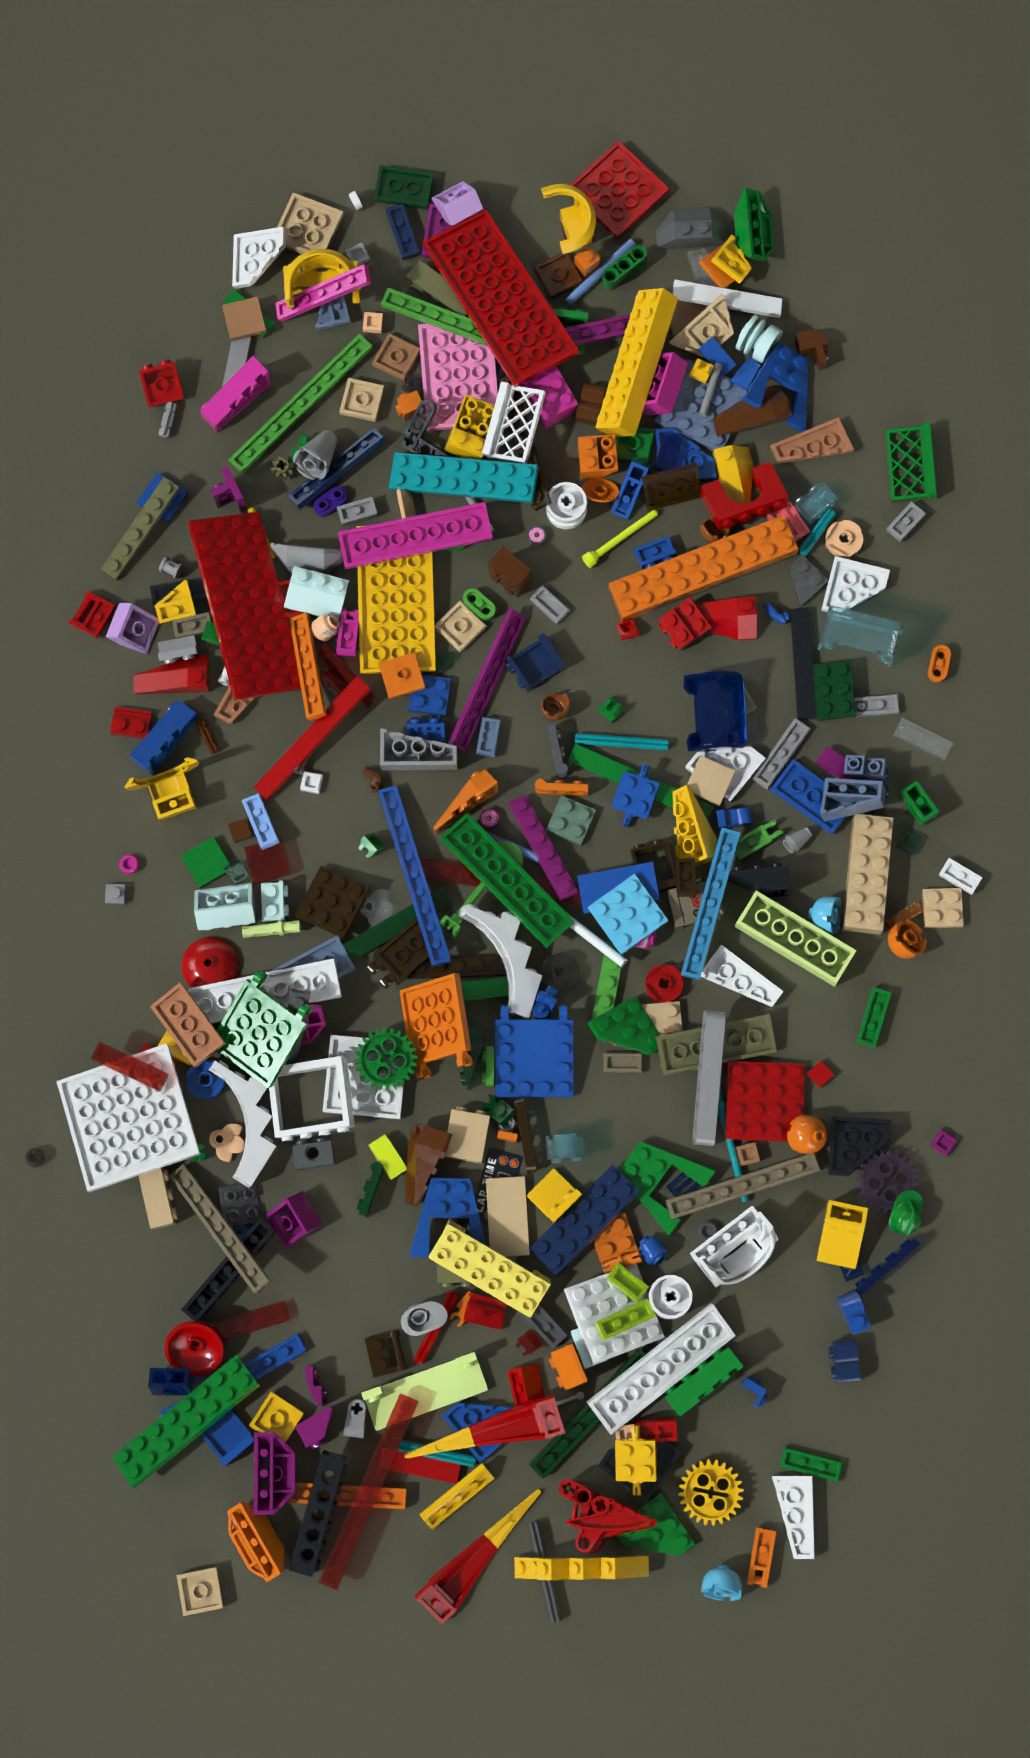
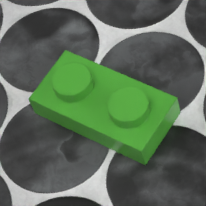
M487 1046L486 1051H483V1063H486V1071H482V1082H486V1087L494 1088L495 1047Z

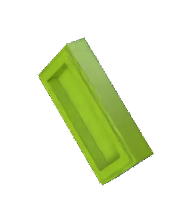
M619 1262L616 1263L606 1280L636 1303L641 1300L649 1288L646 1283Z

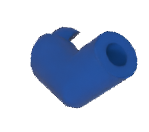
M767 602L763 606L768 615L779 624H786L790 620L787 612L780 614L771 602Z

